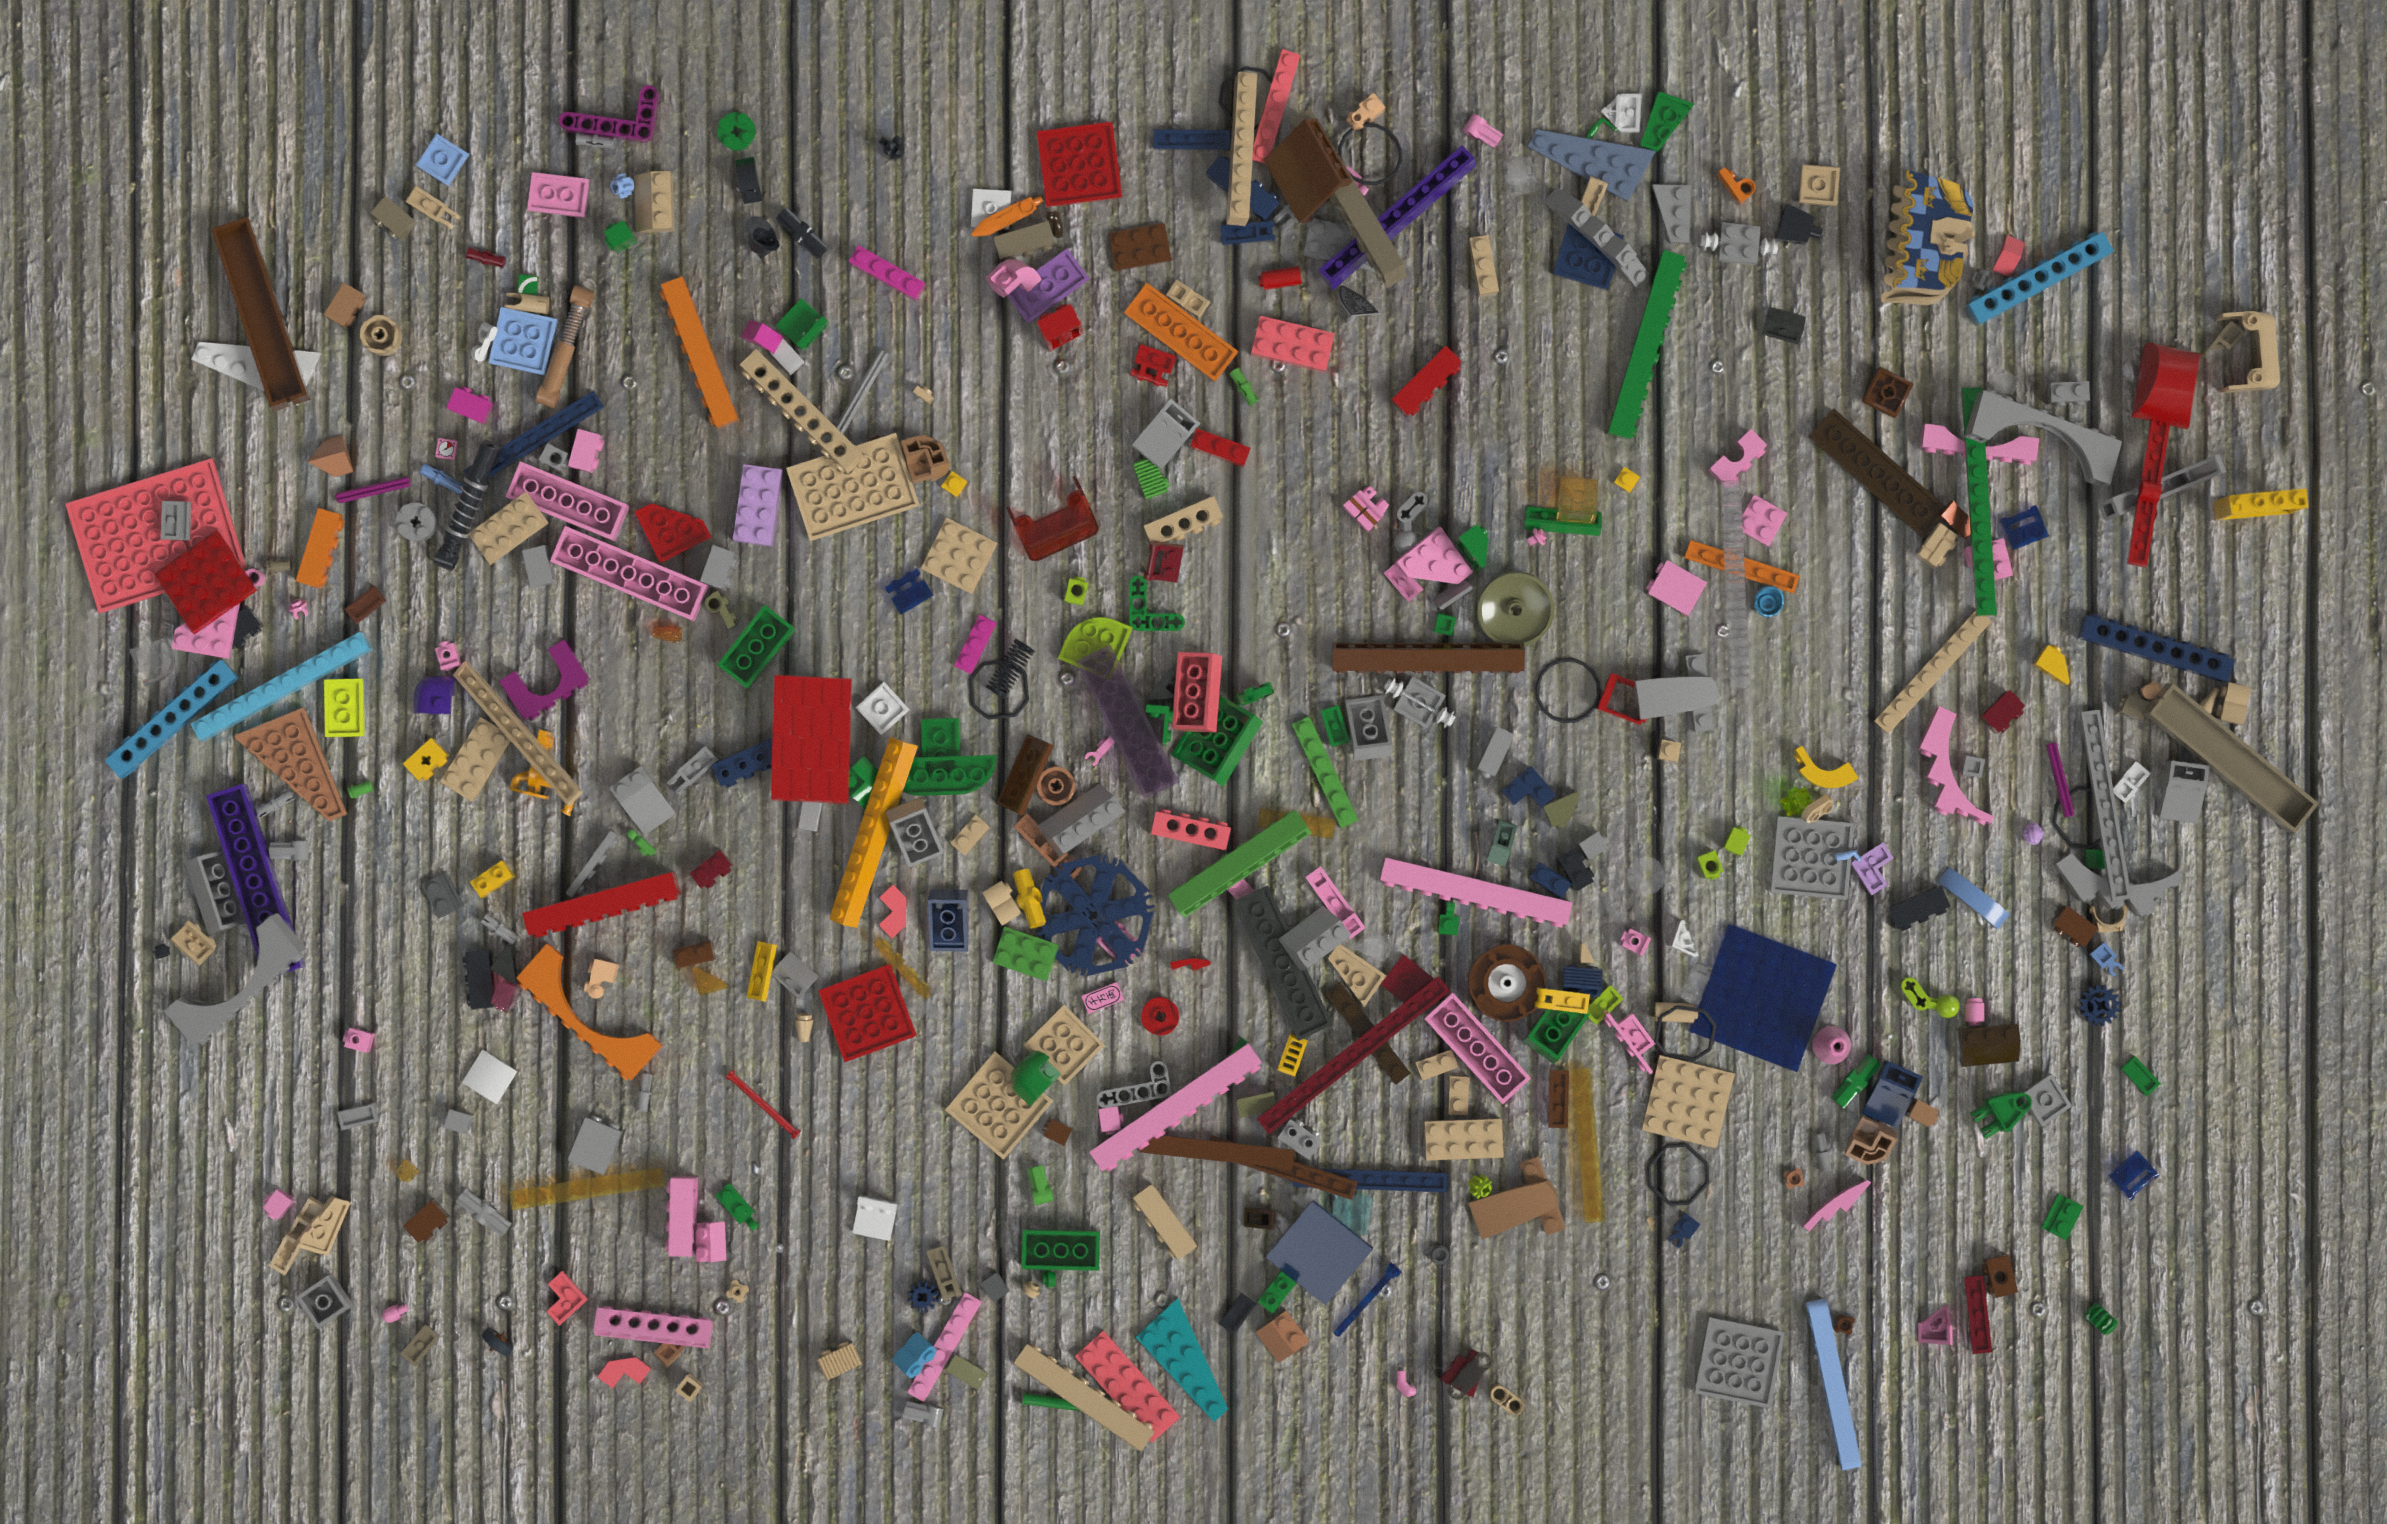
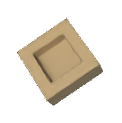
M917 386L913 391L916 396L929 405L934 400L931 395L933 392L925 386L922 388Z

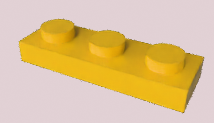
M757 941L746 998L766 1002L777 945Z

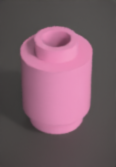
M1969 998L1967 1003H1965V1022H1969V1026H1981V1022H1985L1984 1003H1982L1981 998Z

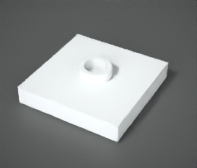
M973 189L971 228H976L985 218L1011 206L1012 192ZM1009 226L1001 230H1009Z
M882 682L856 706L857 710L881 736L910 710L885 682Z

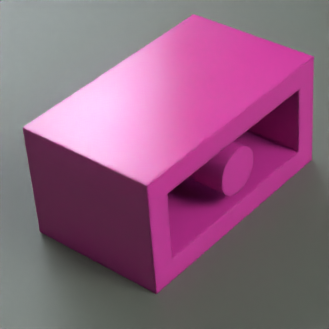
M463 386L461 389L455 387L447 409L485 425L493 403L489 401L490 398L480 393L478 396L471 394L472 390Z

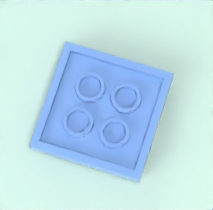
M501 307L489 364L545 376L558 320Z

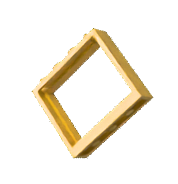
M2307 488L2226 496L2213 502L2215 521L2284 515L2308 508Z

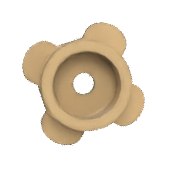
M734 1280L726 1295L728 1298H734L738 1303L744 1301V1295L749 1291V1287Z

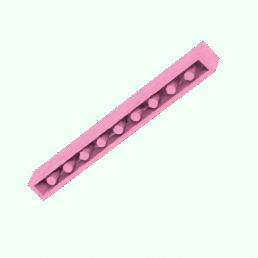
M1384 858L1379 879L1383 881L1385 886L1394 887L1395 884L1402 885V890L1413 892L1414 888L1421 890L1420 894L1427 896L1435 893L1439 894L1440 899L1448 901L1452 897L1458 899L1457 903L1469 905V902L1477 904V908L1485 910L1489 906L1495 908V912L1506 914L1507 911L1514 912L1515 917L1525 919V915L1533 917L1532 921L1543 923L1544 920L1551 921L1552 926L1562 928L1563 924L1568 925L1573 902L1389 858Z
M1248 1043L1089 1153L1102 1171L1107 1169L1110 1172L1118 1166L1116 1162L1121 1159L1126 1161L1134 1155L1132 1152L1135 1149L1139 1148L1142 1150L1149 1145L1148 1141L1153 1137L1158 1139L1163 1136L1166 1128L1170 1126L1173 1129L1181 1123L1180 1119L1186 1115L1189 1118L1197 1112V1107L1200 1105L1205 1107L1213 1101V1096L1216 1094L1221 1096L1229 1090V1085L1232 1083L1237 1085L1245 1080L1244 1075L1248 1072L1251 1075L1261 1069L1259 1065L1263 1062L1251 1044Z

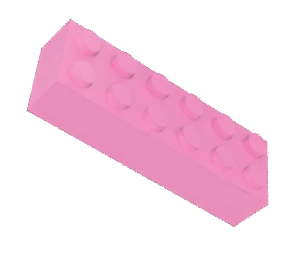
M521 461L506 494V498L515 500L527 492L542 513L614 542L618 537L630 507L625 503Z
M1451 992L1424 1017V1020L1501 1104H1504L1531 1079L1454 993Z

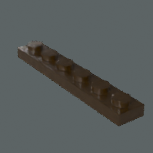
M1341 982L1325 993L1359 1038L1374 1027ZM1387 1042L1371 1053L1395 1085L1411 1074Z

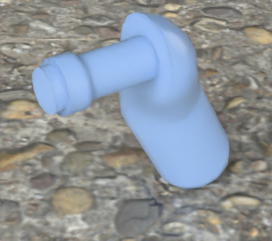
M1856 850L1835 855L1837 861L1847 860L1852 856L1858 862L1862 860Z

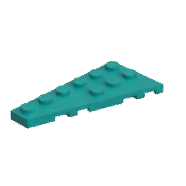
M1176 1298L1136 1338L1215 1422L1228 1410V1407L1181 1303Z

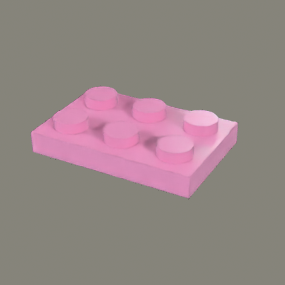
M532 172L527 210L585 218L590 180Z

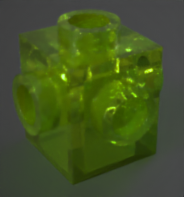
M1805 786L1800 789L1794 787L1786 792L1787 796L1779 800L1788 817L1796 813L1799 816L1802 815L1804 809L1813 803L1811 795Z

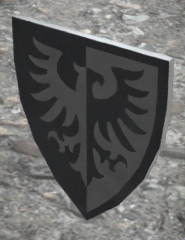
M1340 286L1338 292L1339 300L1349 314L1345 320L1346 324L1352 325L1356 316L1379 314L1376 308L1363 296L1352 289Z

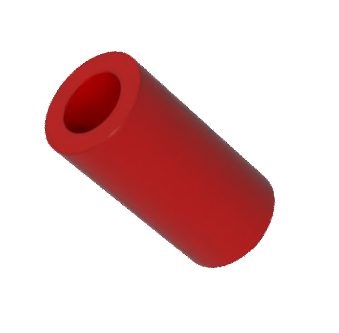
M1299 266L1261 271V276H1258L1259 287H1263L1264 290L1302 285Z

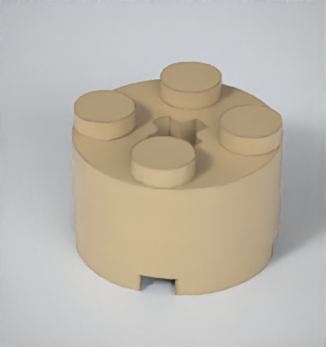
M375 315L361 326L360 339L370 352L378 356H388L394 354L400 347L402 332L398 324L389 317ZM383 332L385 336L381 339L378 338V334H382Z

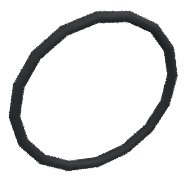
M1364 123V127H1376L1387 132L1398 148V163L1394 171L1384 179L1364 181L1353 176L1349 171L1354 181L1363 185H1378L1389 181L1397 174L1402 163V148L1397 137L1389 129L1379 124ZM1352 128L1343 135L1338 146V155L1342 162V146L1346 137L1354 131Z
M1574 658L1558 659L1548 664L1539 674L1535 685L1536 700L1541 710L1552 720L1561 723H1577L1587 718L1597 707L1601 696L1600 681L1595 671L1585 662ZM1560 662H1574L1583 665L1591 672L1596 682L1597 696L1593 706L1586 714L1576 719H1561L1553 716L1544 708L1540 700L1539 685L1543 675L1550 667Z

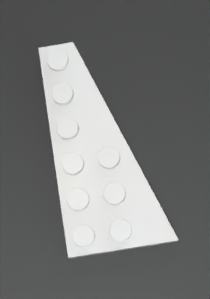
M207 342L198 343L192 360L265 391L250 346ZM294 350L307 386L321 353Z

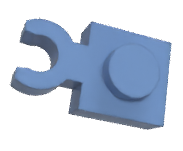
M2102 942L2089 954L2101 969L2107 966L2109 975L2113 977L2116 976L2113 972L2115 966L2120 970L2124 969L2122 964L2114 961L2117 955L2106 942Z

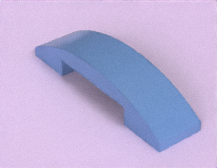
M1950 867L1947 868L1937 881L1946 890L1979 913L1982 918L1996 929H1999L2010 915L1997 902Z

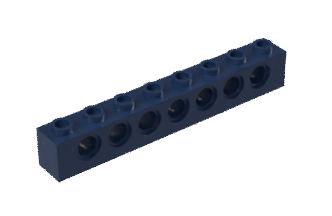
M2090 613V616L2083 617L2077 639L2223 683L2229 681L2235 661L2229 658V654L2222 652L2214 654L2211 653V649L2206 647L2194 648L2192 643L2182 641V643L2174 642L2175 638L2163 636L2161 638L2156 636V632L2149 630L2141 632L2138 631L2136 626L2128 624L2126 627L2121 626L2119 621L2108 619V621L2101 620V616ZM2099 625L2105 628V634L2103 636L2099 635L2097 632V628ZM2117 631L2123 633L2124 638L2122 641L2116 639ZM2136 636L2140 637L2142 640V645L2140 647H2137L2134 644V639ZM2154 642L2160 645L2159 652L2153 650L2152 645ZM2172 648L2178 650L2179 655L2177 658L2172 657ZM2191 653L2197 656L2196 663L2190 662L2189 656ZM2209 659L2215 661L2214 669L2208 667Z

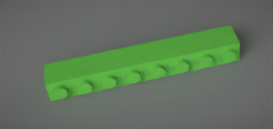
M1297 810L1289 811L1281 820L1269 824L1266 830L1254 834L1251 840L1239 844L1233 852L1223 855L1215 864L1206 866L1203 872L1193 875L1182 886L1175 887L1168 896L1179 914L1185 918L1312 832Z

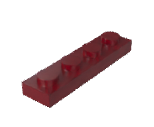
M1984 1275L1963 1277L1972 1354L1991 1353L1992 1344Z

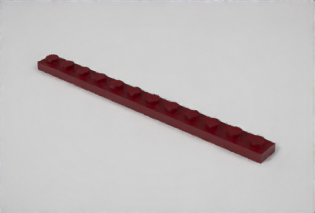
M1437 976L1257 1118L1259 1123L1270 1134L1449 993L1448 987Z

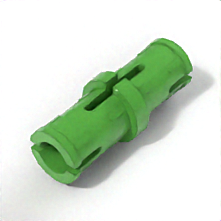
M1240 367L1229 373L1238 387L1237 391L1241 392L1248 406L1259 401L1251 388L1252 384L1250 381H1247Z

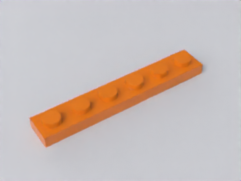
M1693 540L1689 541L1684 556L1685 559L1768 586H1775L1792 594L1795 592L1800 575Z

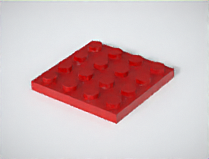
M1112 121L1037 131L1047 208L1122 198Z
M218 530L154 574L194 635L257 591V588Z
M891 964L818 990L844 1062L917 1036Z

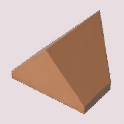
M344 435L324 440L307 461L334 477L354 472Z

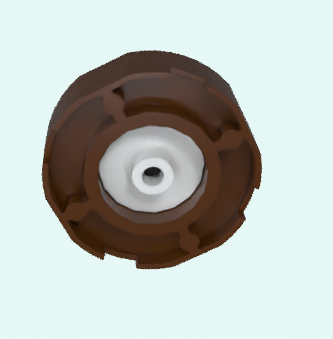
M1497 945L1480 954L1473 962L1468 974V991L1478 1010L1498 1021H1518L1537 1009L1535 1007V1001L1538 1000L1537 988L1546 987L1545 973L1536 957L1528 950L1515 945ZM1505 980H1509L1510 984L1508 986L1504 985Z

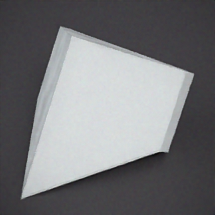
M1685 920L1678 921L1668 946L1692 957L1699 956L1694 950V943L1690 937L1689 930L1687 931L1684 925Z

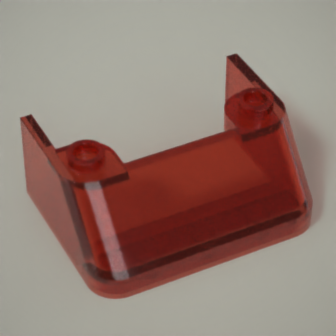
M1076 476L1072 478L1078 490L1071 492L1067 496L1066 502L1068 506L1034 522L1029 515H1021L1015 518L1010 506L1006 507L1031 561H1040L1098 533L1099 526Z

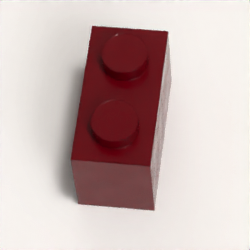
M2006 690L1979 718L1995 734L2000 731L2004 733L2011 726L2009 722L2013 718L2017 720L2024 713L2022 709L2026 705L2011 690Z

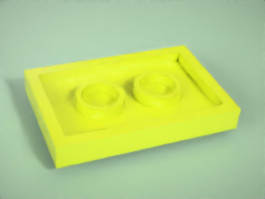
M364 679L324 680L325 737H364Z

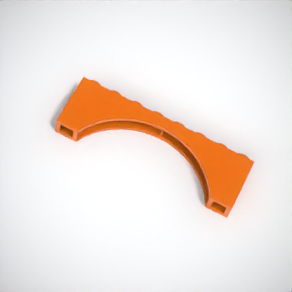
M547 943L516 977L519 980L518 985L525 991L529 989L533 993L532 997L541 1004L543 1002L548 1006L546 1010L553 1016L558 1015L562 1019L561 1023L566 1028L574 1029L577 1032L575 1034L576 1037L582 1042L586 1040L591 1045L589 1048L597 1055L601 1053L605 1057L604 1061L610 1067L615 1066L620 1070L618 1074L622 1078L633 1080L664 1045L651 1033L631 1038H618L597 1032L583 1023L569 1006L563 992L561 967L564 956L550 943Z

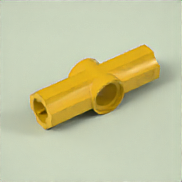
M1023 869L1014 872L1013 877L1019 893L1017 895V902L1025 912L1029 928L1045 925L1046 920L1040 904L1042 902V895L1039 889L1034 886L1030 870Z

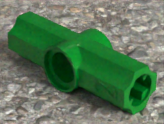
M1867 1054L1861 1063L1847 1074L1842 1085L1830 1098L1839 1106L1845 1108L1852 1098L1866 1087L1869 1082L1868 1080L1881 1064L1870 1054Z

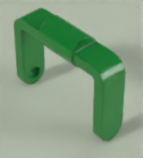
M1601 118L1597 124L1594 123L1591 126L1586 138L1590 139L1599 130L1602 122L1615 132H1618V129L1606 119Z

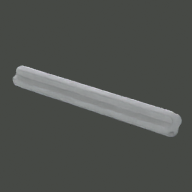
M879 350L836 424L835 427L842 434H844L888 358L889 354L884 350Z

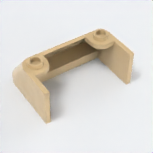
M2256 311L2222 313L2217 316L2216 321L2242 319V325L2245 329L2255 331L2258 368L2248 372L2246 385L2227 386L2222 389V393L2271 390L2277 387L2280 382L2275 318L2269 313Z

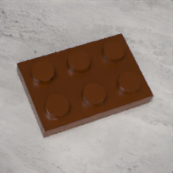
M1165 223L1109 233L1115 272L1172 261Z

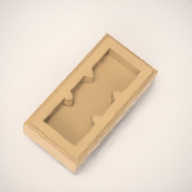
M1590 176L1580 202L1584 203L1591 214L1595 216L1608 182Z

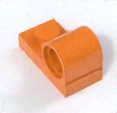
M1726 167L1717 173V176L1738 206L1754 193L1755 184L1751 179L1744 178L1736 183L1734 173L1730 169L1727 170ZM1741 185H1748L1750 192L1743 193Z

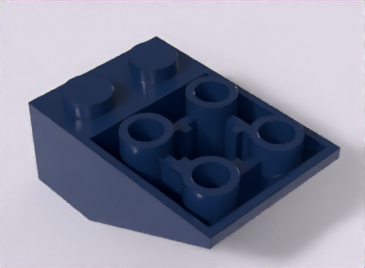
M1884 1060L1862 1114L1898 1128L1916 1095L1923 1076Z

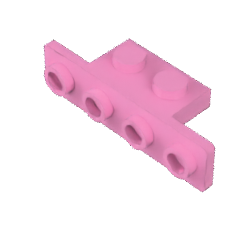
M1606 1009L1602 1011L1605 1015L1603 1019L1609 1027L1613 1025L1616 1029L1615 1036L1620 1042L1625 1041L1628 1045L1625 1048L1631 1057L1636 1056L1639 1060L1637 1062L1639 1068L1643 1072L1653 1073L1641 1054L1652 1047L1655 1042L1634 1014L1631 1012L1620 1022L1616 1023Z

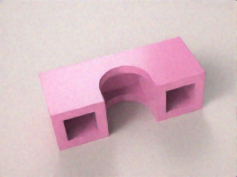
M1752 429L1736 443L1742 452L1740 461L1731 462L1723 455L1708 469L1723 487L1727 483L1731 486L1738 479L1736 475L1741 470L1745 472L1752 466L1750 461L1754 457L1759 459L1766 452L1764 448L1767 444Z

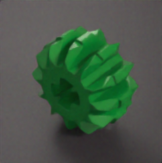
M2097 1303L2090 1306L2084 1314L2085 1318L2104 1335H2109L2118 1325V1321Z

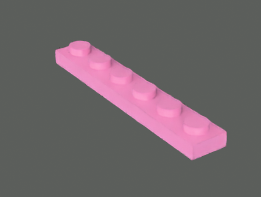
M965 1291L934 1345L937 1349L934 1358L924 1364L920 1374L916 1376L907 1393L923 1402L925 1401L982 1302L980 1299Z

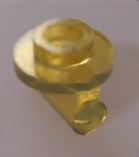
M405 1159L396 1169L398 1178L404 1182H411L420 1172V1170Z

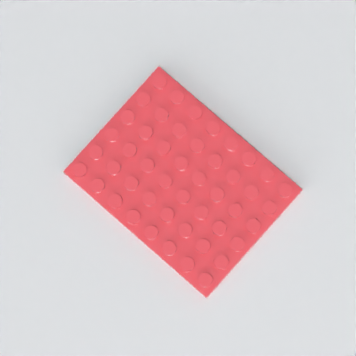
M213 458L65 504L99 614L166 594L154 574L216 530L222 534L244 569L247 568ZM162 501L192 502L190 541L161 540Z

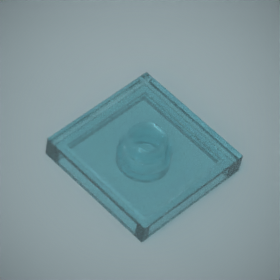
M1354 1194L1353 1199L1350 1200L1335 1195L1332 1215L1356 1234L1368 1236L1374 1197Z

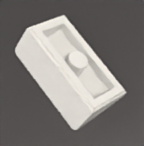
M803 802L798 829L818 831L822 803Z

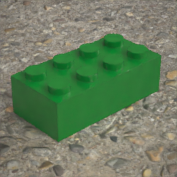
M764 604L717 665L750 690L797 629Z
M1023 1229L1022 1269L1099 1271L1100 1230Z

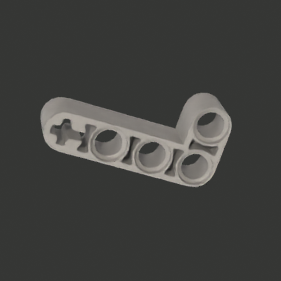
M1155 1061L1151 1064L1150 1074L1152 1081L1100 1091L1097 1095L1098 1105L1102 1108H1109L1166 1097L1171 1090L1166 1064L1162 1061ZM1157 1064L1164 1067V1072L1161 1075H1156L1153 1072V1067ZM1160 1083H1164L1168 1087L1167 1092L1164 1094H1160L1156 1090L1157 1085ZM1140 1087L1148 1089L1149 1094L1146 1097L1138 1095ZM1122 1090H1126L1130 1094L1129 1099L1126 1101H1122L1119 1098V1092ZM1116 1091V1100L1118 1103H1113L1114 1099L1108 1100V1104H1104V1101H1100V1098L1103 1097V1094H1106L1107 1097L1113 1096L1112 1092Z

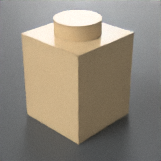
M1660 740L1657 759L1674 763L1678 762L1681 743Z
M689 1373L675 1391L691 1402L704 1384Z

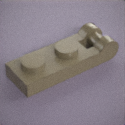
M942 1245L926 1251L944 1302L949 1301L954 1296H963L946 1246ZM952 1284L954 1289L947 1291L945 1286Z

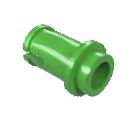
M370 780L355 786L352 784L348 788L351 799H358V796L374 791Z

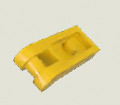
M1537 988L1538 1000L1535 1001V1007L1587 1014L1589 994ZM1546 995H1550L1549 1003L1545 1002Z

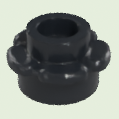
M166 944L157 945L154 947L155 951H152L155 959L171 955L169 951L170 946H166Z

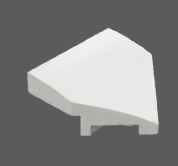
M1618 94L1601 112L1620 132L1640 133L1642 95Z

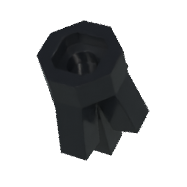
M898 135L892 141H888L882 136L878 142L883 147L884 157L890 161L901 159L905 153L902 151V138Z

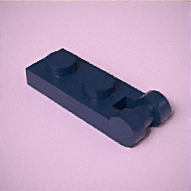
M1274 221L1247 223L1246 226L1222 225V246L1276 241L1275 234H1273ZM1259 229H1265V235H1260Z

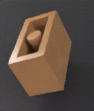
M343 282L324 316L347 329L348 326L354 324L357 311L364 307L366 295Z
M1913 1098L1904 1116L1923 1126L1930 1127L1931 1124L1934 1125L1939 1117L1937 1114L1939 1110Z

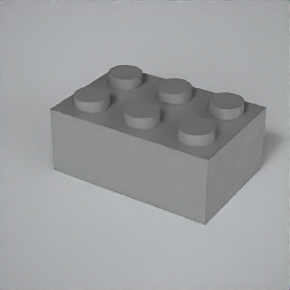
M921 797L885 811L908 867L944 853Z

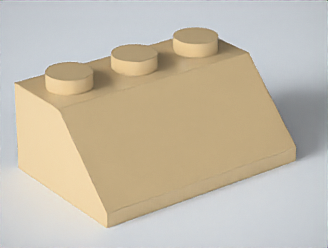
M653 171L634 175L636 233L674 232L673 174L670 171Z

